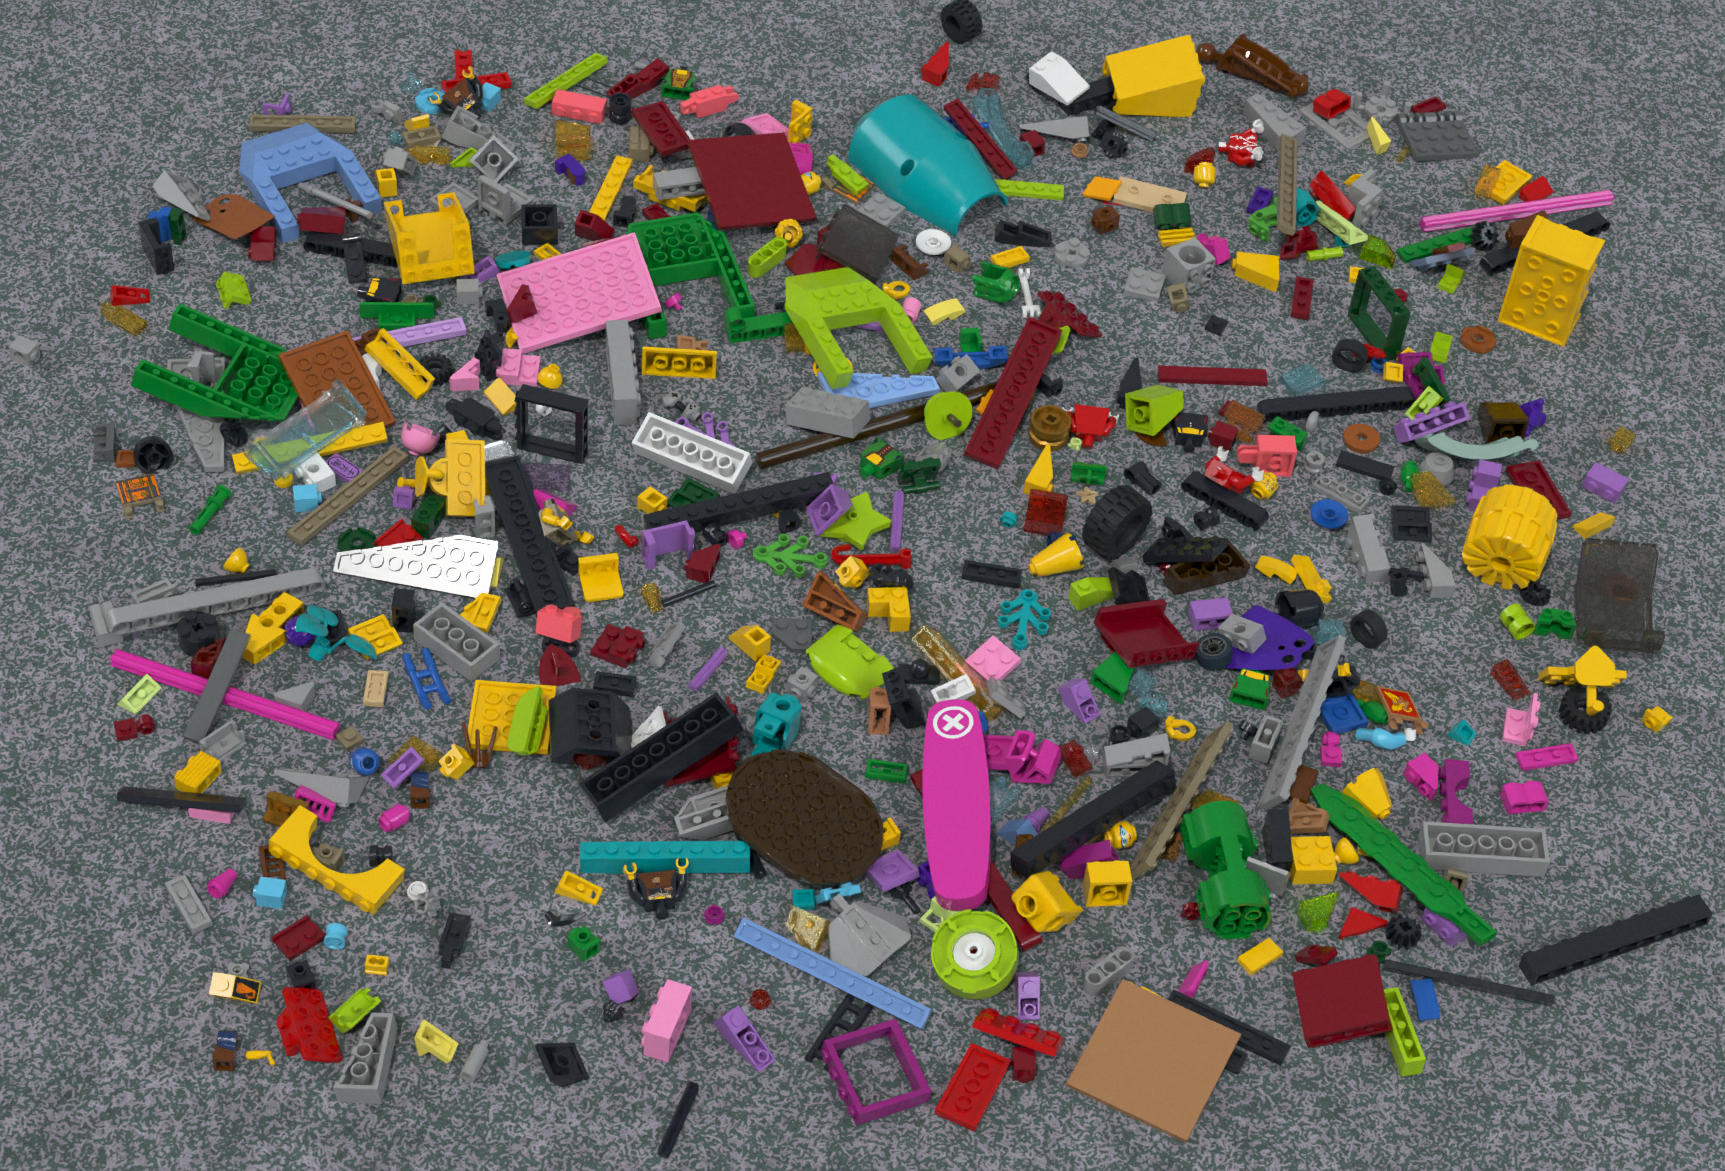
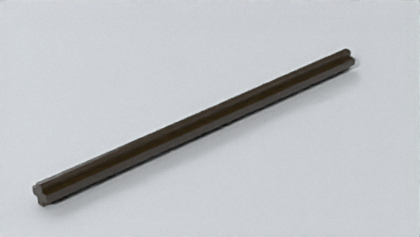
M998 381L960 393L964 394L970 400L971 405L974 406L981 403V398L985 397L990 389L994 391ZM927 402L872 418L855 438L830 433L818 434L758 452L755 456L756 463H758L760 469H764L924 421V409Z

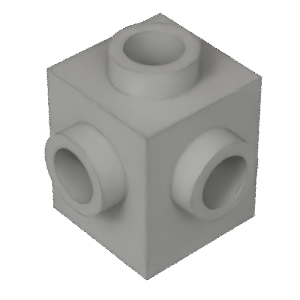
M801 666L794 675L792 674L788 678L787 694L793 695L799 701L805 703L809 697L812 698L817 690L818 675Z

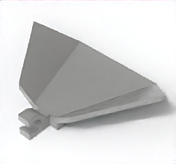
M840 894L832 899L833 901L830 902V905L836 911H840L838 917L828 925L830 960L864 977L872 973L911 939L905 916L860 901L849 905Z

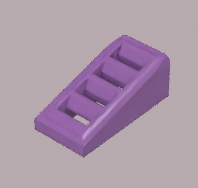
M487 256L474 264V271L477 275H469L471 279H479V282L496 277V274L500 273L491 257ZM462 275V276H460V278H461V279H468V278L466 277V276H468V275Z

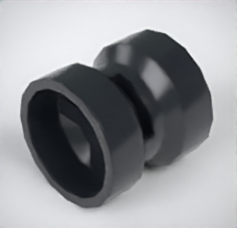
M1208 507L1204 512L1199 511L1195 513L1193 520L1195 525L1203 531L1210 525H1217L1220 522V517L1214 507Z
M715 522L708 524L702 532V536L707 541H710L711 546L720 544L722 547L729 540L728 534L725 531H721L720 526Z
M1123 725L1113 726L1110 731L1108 746L1128 742L1130 730Z
M370 845L369 865L377 866L382 864L387 858L392 861V845H385L384 847Z

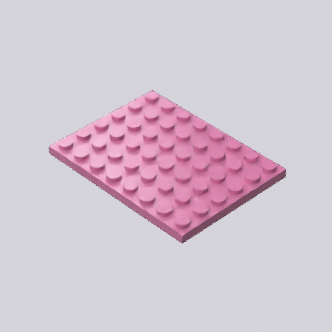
M635 232L496 274L507 309L522 284L529 285L532 294V301L535 304L537 314L512 323L514 333L518 335L517 342L519 349L522 350V354L606 329V321L628 320L629 322L662 311Z

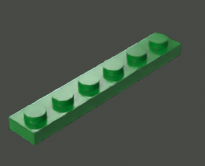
M1475 226L1398 248L1396 254L1404 264H1407L1412 260L1433 256L1432 250L1434 248L1461 242L1465 243V246L1472 244L1473 237L1469 235L1473 234L1471 228Z

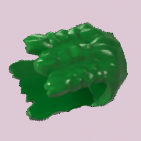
M981 262L982 276L974 274L971 279L974 282V296L989 302L1006 303L1013 300L1014 295L1020 288L1018 275L1011 268Z

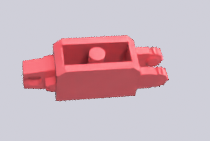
M721 85L690 93V99L680 103V111L683 115L694 113L698 118L726 110L727 105L737 101L739 96L734 92L732 86L722 88Z

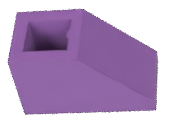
M1071 679L1058 687L1064 704L1084 724L1100 715L1086 679Z
M1037 972L1015 973V999L1019 1020L1040 1019V976Z

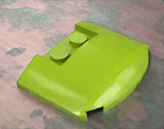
M838 624L805 652L806 656L809 655L812 661L810 665L828 685L847 696H850V693L859 695L862 700L869 696L871 688L874 689L884 684L882 673L894 669L884 655L879 656L853 635V630Z

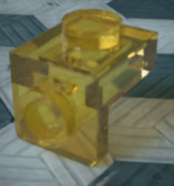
M786 323L784 329L786 352L804 351V341L793 323Z
M1620 426L1613 437L1610 436L1608 439V445L1612 451L1625 454L1635 440L1636 434Z

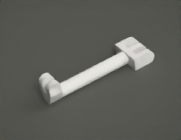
M1019 268L1018 275L1026 306L1021 307L1022 316L1027 318V313H1029V316L1034 318V313H1036L1038 318L1041 314L1040 306L1033 305L1027 280L1030 276V269L1025 268V272H1023V269Z

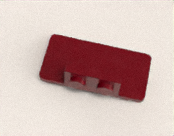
M1048 290L1038 291L1037 295L1046 303L1045 308L1038 317L1040 321L1056 328L1069 326L1070 331L1073 328L1082 336L1101 338L1103 334L1099 331V327L1087 320L1088 317L1079 312L1073 303L1068 302L1062 293L1050 292Z

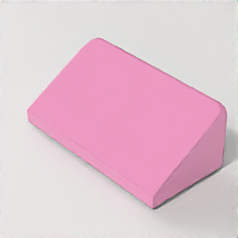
M195 808L188 809L189 817L231 824L235 813Z

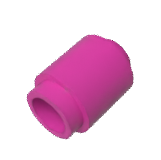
M398 803L383 812L381 817L378 818V823L384 832H393L409 821L410 812L405 805Z

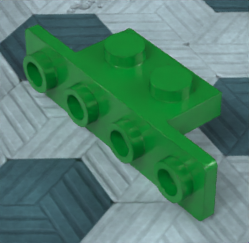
M360 302L359 305L360 318H378L379 330L384 328L386 331L412 327L415 326L416 318H434V303Z

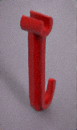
M847 544L839 545L831 552L832 561L838 565H841L850 556L862 560L865 565L881 563L882 565H899L903 569L911 568V550L906 548L900 550L897 554H838L839 552L851 549V546Z

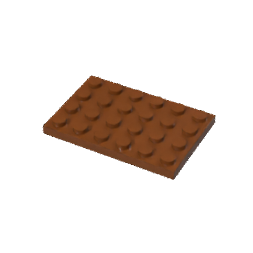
M348 330L279 354L278 358L318 436L380 422L384 423L385 429L396 425L393 414Z

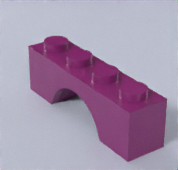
M1445 759L1443 766H1440L1438 771V778L1442 779L1439 786V794L1443 795L1440 802V810L1444 811L1441 822L1473 824L1472 809L1463 805L1455 794L1457 791L1467 788L1470 779L1469 761Z

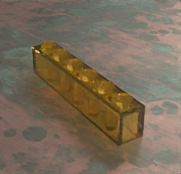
M923 625L913 636L912 640L949 682L967 674L976 690V694L968 697L966 700L973 703L977 711L984 712L986 720L994 721L1005 707L989 696L988 687L940 632L936 628Z

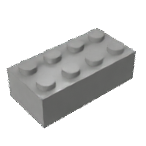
M802 387L785 405L787 425L849 438H855L870 421L869 401L844 396L843 394L813 390L809 387Z
M442 602L413 624L414 640L423 647L429 648L431 653L471 682L500 660V644Z

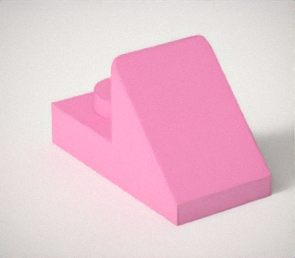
M473 357L450 377L451 391L479 390L480 360Z

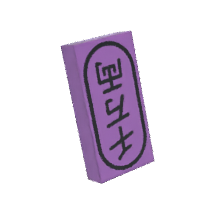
M337 453L325 461L335 473V476L346 483L363 471Z

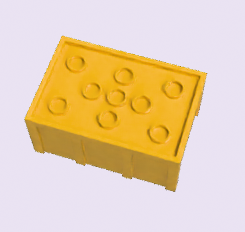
M1537 215L1520 245L1498 322L1564 347L1580 318V310L1589 291L1587 289L1591 277L1596 270V261L1605 240L1583 234V232L1572 230L1567 226L1549 221V219Z

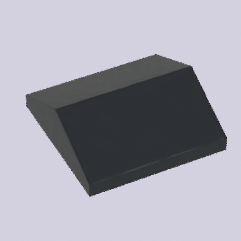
M574 1042L537 1043L535 1045L551 1083L566 1087L589 1079V1075Z

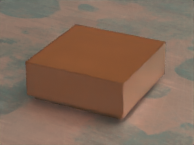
M117 450L116 468H136L133 460V450Z

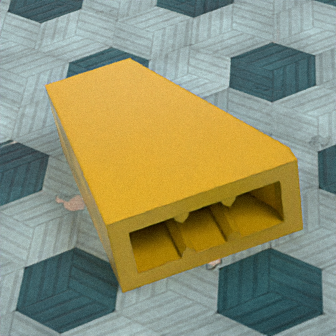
M1246 252L1236 253V258H1232L1231 269H1234V276L1270 291L1277 292L1279 256Z

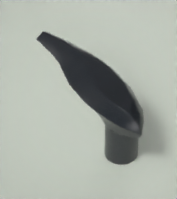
M547 911L544 916L548 920L547 924L550 926L561 927L581 919L586 915V912L555 916L551 911Z

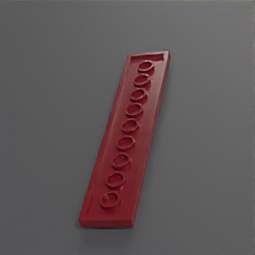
M1030 316L1028 317L969 441L964 456L997 470L999 469L1063 330Z

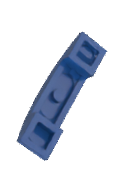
M989 346V351L959 353H953L952 348H934L935 364L942 367L946 365L950 367L952 365L950 362L958 355L962 358L966 354L978 369L991 368L1008 361L1007 346Z

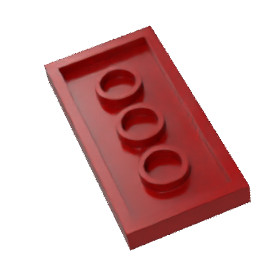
M983 1008L974 1019L972 1028L1053 1057L1057 1055L1065 1037L1060 1036V1033L1054 1030H1042L1037 1024H1026L1020 1022L1017 1017L1000 1015L997 1010L992 1008Z
M971 1043L935 1108L934 1114L975 1132L1009 1069L1011 1060Z

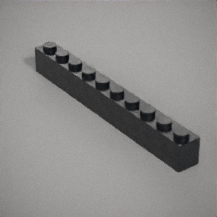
M830 472L644 514V529L648 530L687 520L690 528L693 527L694 532L704 530L708 524L713 522L723 526L779 513L790 508L796 509L809 506L826 488L833 484Z
M1158 760L1154 761L1010 852L1011 869L1026 878L1040 873L1175 787V770Z
M1699 894L1692 897L1687 896L1681 901L1669 902L1663 907L1652 908L1646 913L1634 914L1626 920H1617L1611 925L1597 927L1594 931L1582 932L1571 939L1565 938L1556 944L1545 945L1539 950L1527 951L1522 955L1518 967L1530 985L1533 986L1705 926L1709 923L1713 913Z

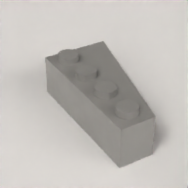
M1258 93L1246 99L1243 115L1252 125L1255 120L1260 119L1262 121L1264 131L1260 134L1267 138L1269 144L1275 147L1278 154L1279 138L1282 133L1298 139L1297 146L1303 143L1306 127Z

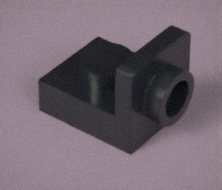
M1043 373L1036 388L1047 398L1053 395L1057 396L1062 391L1063 379L1058 378L1052 381Z
M566 543L556 551V556L561 569L575 576L578 573V558L581 557L571 552V544Z

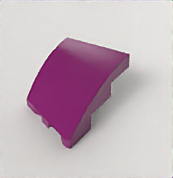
M1431 352L1400 353L1397 355L1399 364H1403L1404 382L1406 386L1411 388L1416 400L1425 391L1420 378L1412 371V368L1418 364L1421 358L1429 359L1442 384L1445 383L1442 365L1434 366Z

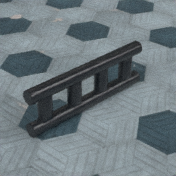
M847 994L804 1059L809 1063L814 1058L822 1061L823 1056L820 1049L823 1046L824 1040L835 1037L831 1035L834 1028L838 1026L846 1030L847 1033L859 1030L872 1011L873 1006L866 1003L861 1008L853 1004L854 997L851 994ZM846 1010L858 1015L853 1024L841 1019ZM846 1048L836 1051L839 1058L842 1056ZM826 1063L823 1068L825 1071L829 1072V1067Z

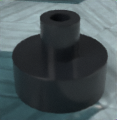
M442 424L437 429L441 435L439 443L441 444L446 440V434L453 433L445 424Z
M1243 719L1238 726L1243 729L1240 737L1247 740L1250 734L1255 736L1258 730L1257 727Z

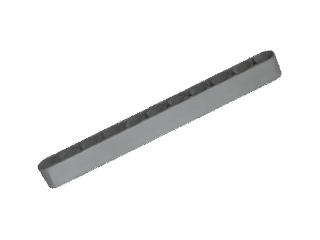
M309 568L111 609L106 617L112 633L122 635L178 623L188 611L219 615L272 604L274 599L283 592L295 598L315 594L317 591L322 592L326 586L317 568Z

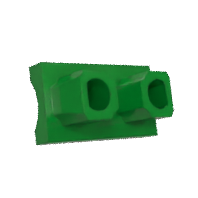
M1078 461L1073 462L1071 481L1086 483L1087 486H1090V484L1104 485L1107 466L1102 464H1085Z

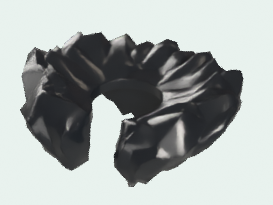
M877 563L868 571L870 578L874 582L881 581L889 586L893 584L913 589V578L903 569L893 570L890 565H887L881 573L883 565Z

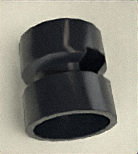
M625 93L611 95L609 99V119L614 124L623 125L631 120L632 99L629 95Z

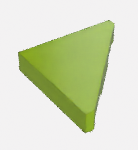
M470 147L450 162V167H476L469 160L478 150Z

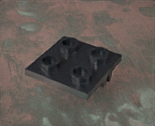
M485 330L474 357L480 360L482 374L490 382L502 356V352L497 344L503 342L506 337H502V332H496L491 335L489 330Z

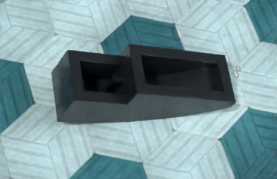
M1000 220L995 228L994 241L1008 245L1047 247L1051 245V232L1022 221L1014 225Z

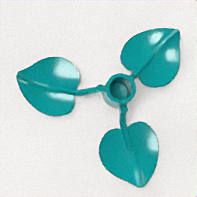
M309 605L307 607L308 614H301L298 617L296 632H307L317 636L308 652V655L314 660L322 661L326 653L331 654L343 642H346L350 648L377 660V654L373 645L367 639L355 634L343 637L330 647V641L325 638L328 635L327 626L328 624L331 626H337L338 624L337 616L330 610Z

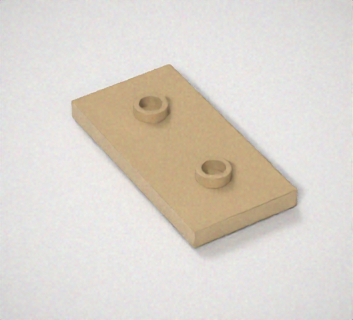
M1120 176L1119 180L1122 181V184L1113 198V203L1153 213L1154 206L1158 204L1184 203L1187 193Z

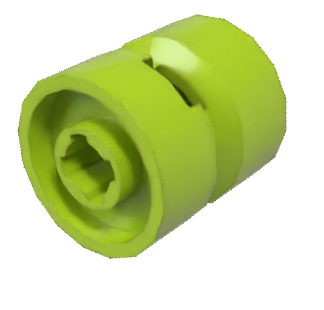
M1518 603L1505 608L1499 617L1515 640L1528 637L1536 626Z

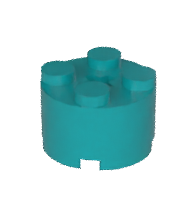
M1297 188L1296 227L1311 225L1318 216L1316 214L1318 211L1320 212V207L1308 191Z

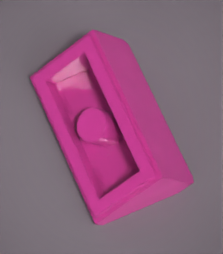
M1205 960L1192 966L1178 992L1193 998L1207 974L1209 961Z

